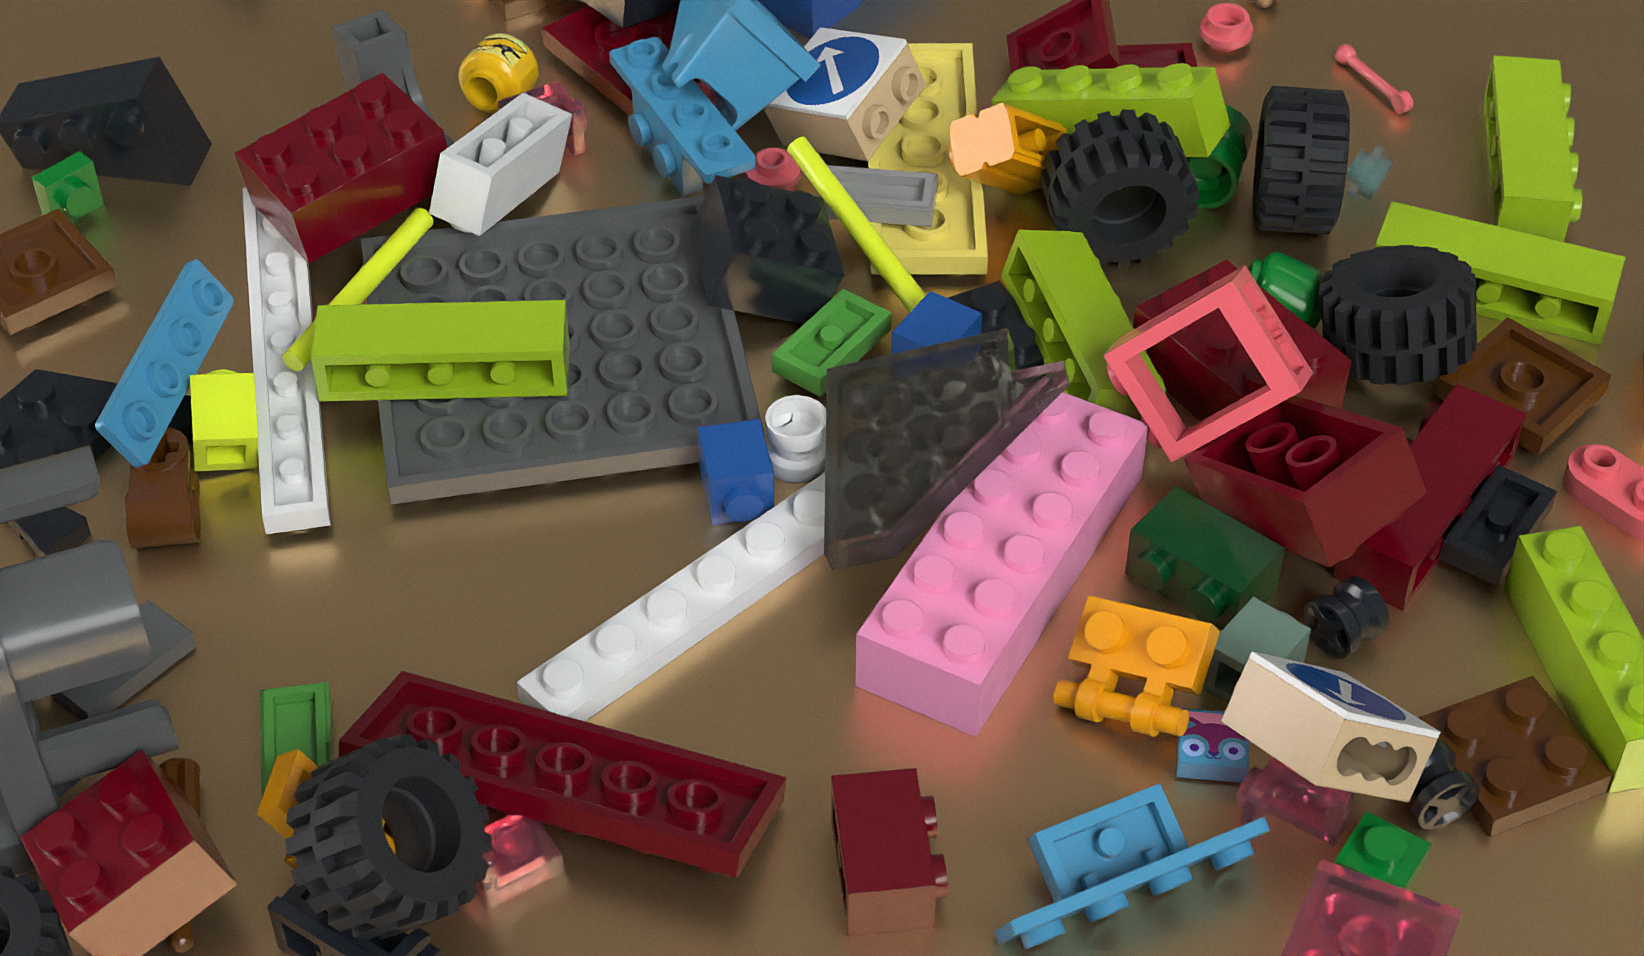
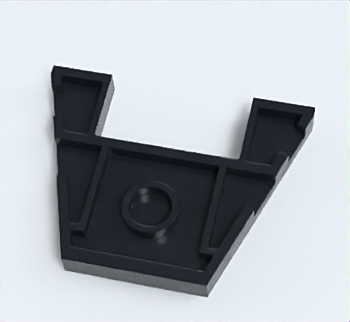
M35 369L0 399V469L90 445L94 461H96L112 447L96 430L95 423L118 383ZM184 395L168 428L181 431L186 436L189 445L193 442L191 396ZM67 507L8 522L16 535L21 540L25 539L33 548L36 558L78 547L91 535L86 517Z

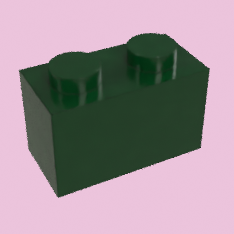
M1175 486L1131 528L1125 573L1136 579L1143 587L1158 592L1190 611L1200 621L1211 623L1218 629L1223 630L1253 597L1266 603L1277 592L1285 548Z

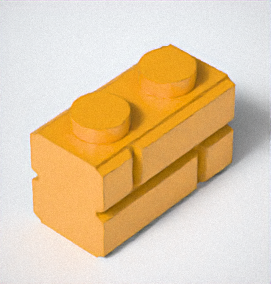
M1000 103L981 110L980 115L970 114L951 122L949 128L951 140L948 149L949 159L952 167L960 177L1023 195L1042 188L1041 170L1046 169L1044 159L1048 151L1058 150L1055 141L1063 133L1067 134V130L1060 123L1046 120L1041 116L1005 103Z

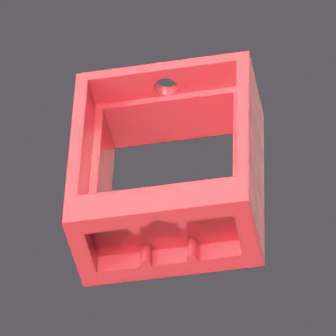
M1246 265L1120 337L1104 354V358L1108 362L1107 373L1112 384L1123 396L1129 395L1141 414L1140 420L1149 426L1147 439L1154 447L1158 449L1163 448L1171 462L1298 394L1303 390L1313 374V371ZM1219 308L1267 385L1187 429L1139 353Z

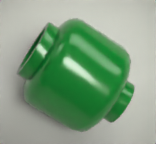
M1277 251L1268 254L1263 261L1254 258L1248 270L1256 283L1308 326L1315 329L1321 320L1320 284H1322V275L1316 267Z

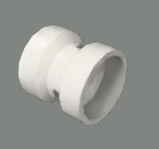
M801 395L786 396L775 401L767 409L765 416V431L768 438L767 449L774 476L790 483L812 481L826 470L828 463V445L826 442L828 414L826 408L819 401Z

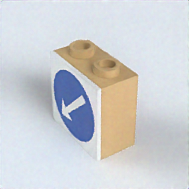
M820 27L804 48L821 66L806 82L802 78L768 104L764 110L782 145L788 147L791 142L799 137H806L816 152L868 161L925 88L926 83L906 39Z
M1254 651L1251 652L1241 677L1235 685L1233 695L1221 722L1314 785L1409 802L1441 733L1345 672Z

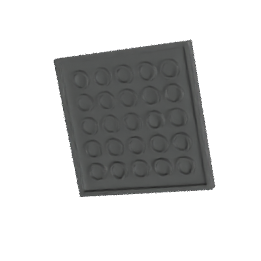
M705 196L498 221L481 236L462 232L453 227L428 230L368 296L367 303L403 304L566 300L570 340L568 395L378 400L390 505L698 463L697 427L760 419L761 421L734 310L708 306L690 230ZM391 235L361 238L363 265L368 262Z

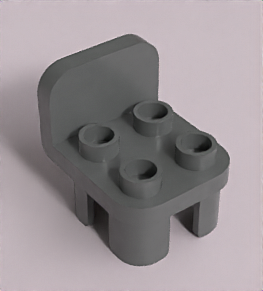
M90 445L0 469V524L87 501L98 494L97 489L100 484V478ZM111 540L96 541L0 568V865L11 867L14 876L35 869L20 837L60 809L58 799L78 781L88 776L115 769L141 749L150 757L179 749L168 710L158 700L144 701L44 732L40 730L33 700L140 669L147 665L152 658V651L122 550L117 543Z

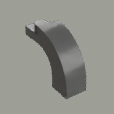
M380 9L331 27L339 65L348 91L355 88L361 82L383 72L437 123L431 115L419 89L412 66L407 34L388 14ZM444 133L447 147H450L454 142Z

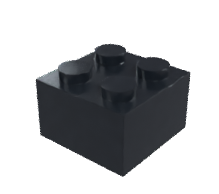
M715 175L690 227L708 306L805 324L832 299L845 275L823 198L813 196L801 190L788 191L761 185L750 179L737 180Z

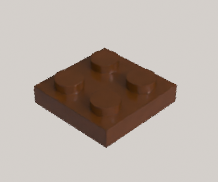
M59 208L0 234V324L9 335L32 327L49 317L117 287L113 268Z
M1507 317L1477 344L1476 351L1472 352V358L1466 364L1458 365V370L1439 377L1435 395L1445 400L1458 383L1527 413L1518 444L1540 455L1607 392L1611 374Z
M1533 675L1418 717L1441 732L1437 740L1446 742L1456 754L1457 762L1455 766L1459 771H1466L1478 783L1480 794L1469 811L1489 837L1606 793L1610 786L1613 774Z

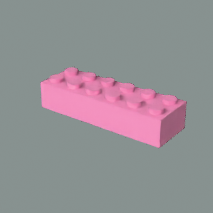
M1033 382L857 632L856 687L977 737L1141 480L1149 429L1147 423Z

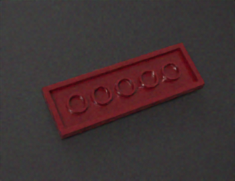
M405 671L400 672L339 739L338 757L386 736L390 739L399 734L413 735L415 742L426 738L438 744L440 756L451 753L461 762L459 771L464 778L472 776L479 788L474 794L481 805L485 804L507 815H519L561 827L573 834H585L627 846L639 853L655 854L696 866L705 872L721 873L735 878L742 871L783 803L787 777Z

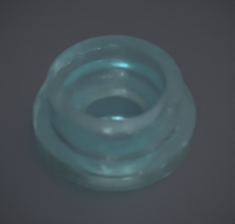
M1377 145L1371 154L1361 149L1346 174V180L1352 183L1348 191L1349 195L1356 198L1360 194L1369 200L1373 198L1395 162L1383 155L1386 149Z

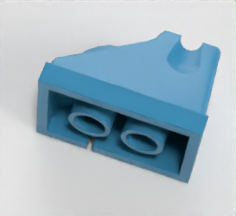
M680 0L671 47L663 63L664 71L667 75L671 76L673 83L678 88H681L688 81L695 78L708 87L715 96V107L735 131L799 79L802 78L806 82L821 66L783 24L757 0Z

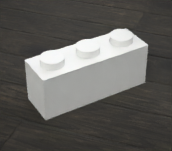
M525 93L520 94L440 153L429 214L449 222L453 228L459 231L481 236L559 173L572 114Z

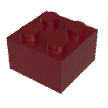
M143 749L108 772L100 780L20 837L45 889L53 899L52 903L67 933L92 956H143L238 885L187 795Z

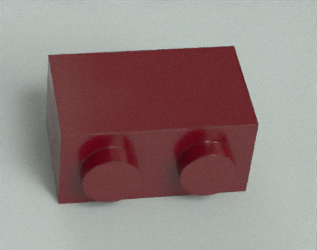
M917 769L831 775V823L847 936L934 928L936 899L947 898L948 895L947 871L944 855H931L929 839L937 838L936 807L933 795L921 796Z

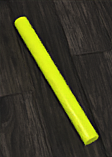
M806 137L795 139L788 146L787 152L910 313L926 296Z
M416 208L328 305L362 304L434 223L432 215L423 208ZM316 319L282 356L284 363L294 371H302L311 361L310 356Z

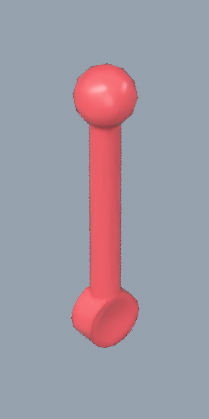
M1344 44L1336 49L1335 59L1341 65H1350L1391 100L1392 107L1396 113L1403 114L1413 108V99L1410 93L1406 90L1398 92L1356 57V51L1353 46Z

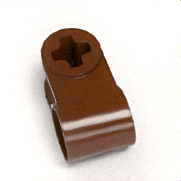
M167 427L149 463L138 468L130 464L129 492L125 496V524L129 544L132 549L200 542V484L197 473L190 467L189 444L186 436L181 431Z

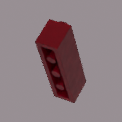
M1458 383L1442 404L1436 401L1432 402L1422 418L1417 437L1414 440L1407 438L1428 493L1406 509L1404 515L1399 520L1385 525L1359 545L1352 556L1336 563L1333 578L1339 581L1350 576L1365 579L1376 588L1385 603L1404 611L1439 563L1440 559L1438 558L1444 539L1498 465L1507 468L1515 458L1527 413Z

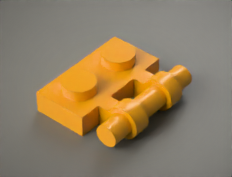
M1088 595L1068 659L1076 666L1090 669L1088 677L1082 683L1060 679L1053 693L1054 704L1074 709L1078 718L1099 723L1105 717L1129 723L1133 732L1155 737L1160 732L1181 737L1188 727L1189 712L1185 709L1170 706L1174 691L1177 690L1200 696L1220 631L1211 623ZM1119 676L1145 683L1143 692L1137 697L1114 691Z

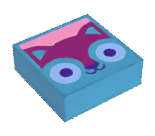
M1181 708L1188 710L1189 723L1184 735L1181 737L1177 736L1176 777L1246 783L1249 770V740L1221 722L1225 712Z

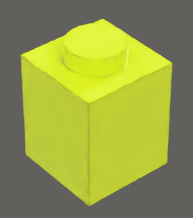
M220 369L207 374L190 375L194 471L258 469V425L254 373H237L232 370Z

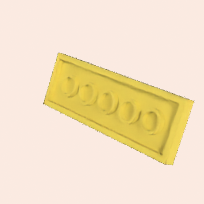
M907 43L926 86L868 160V168L938 174V190L932 227L870 223L910 275L987 274L988 250L983 183L960 177L952 167L948 153L949 145L951 144L949 134L951 122L970 114L978 115L972 43ZM870 261L871 275H880Z

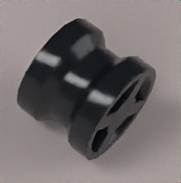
M1350 576L1339 582L1333 588L1332 595H1318L1305 605L1303 613L1305 626L1311 629L1310 637L1323 652L1335 659H1345L1360 648L1362 639L1368 641L1381 636L1388 630L1390 623L1388 608L1382 596L1368 581L1357 576Z
M1443 740L1436 741L1410 798L1412 802V816L1424 829H1437L1459 819L1469 811L1480 794L1479 785L1472 775L1457 769L1455 766L1457 762L1456 754Z

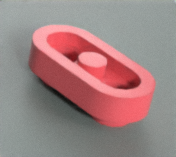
M1590 444L1575 449L1569 456L1563 475V484L1566 491L1574 499L1629 536L1644 541V468L1619 451L1606 445Z

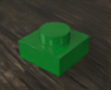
M80 151L31 177L42 215L59 208L73 223L104 205L93 161Z
M1366 811L1336 857L1331 877L1397 910L1426 863L1432 843Z

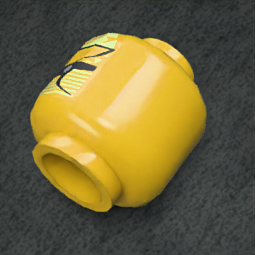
M501 33L485 37L461 62L458 72L459 84L467 100L476 108L489 114H495L522 93L528 95L536 86L539 76L538 62L532 51L521 40Z

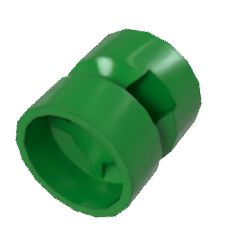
M1229 105L1225 106L1231 126L1209 157H1186L1199 190V199L1196 200V204L1201 209L1217 208L1230 201L1236 193L1243 164L1250 150L1253 136L1250 122L1241 112Z

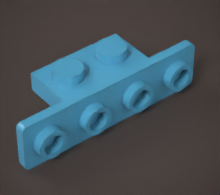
M658 37L637 40L630 45L610 51L611 65L632 90L633 114L628 117L631 136L637 146H644L653 157L660 176L663 178L668 177L682 196L703 190V181L710 184L715 175L731 177L756 167L753 152L694 80L688 81L681 88H678L673 83L671 76L667 75L663 69V63L669 50Z
M197 259L184 265L95 423L96 430L135 468L149 463L190 386V375H196L234 304L233 296Z
M1159 783L1034 833L1027 838L1054 903L1011 920L993 932L999 945L1020 937L1025 950L1064 934L1066 931L1061 922L1064 918L1085 911L1091 923L1130 906L1125 895L1127 892L1148 884L1154 897L1193 880L1188 869L1190 866L1210 859L1216 871L1254 855L1255 852L1250 841L1270 831L1265 817H1262L1189 847Z

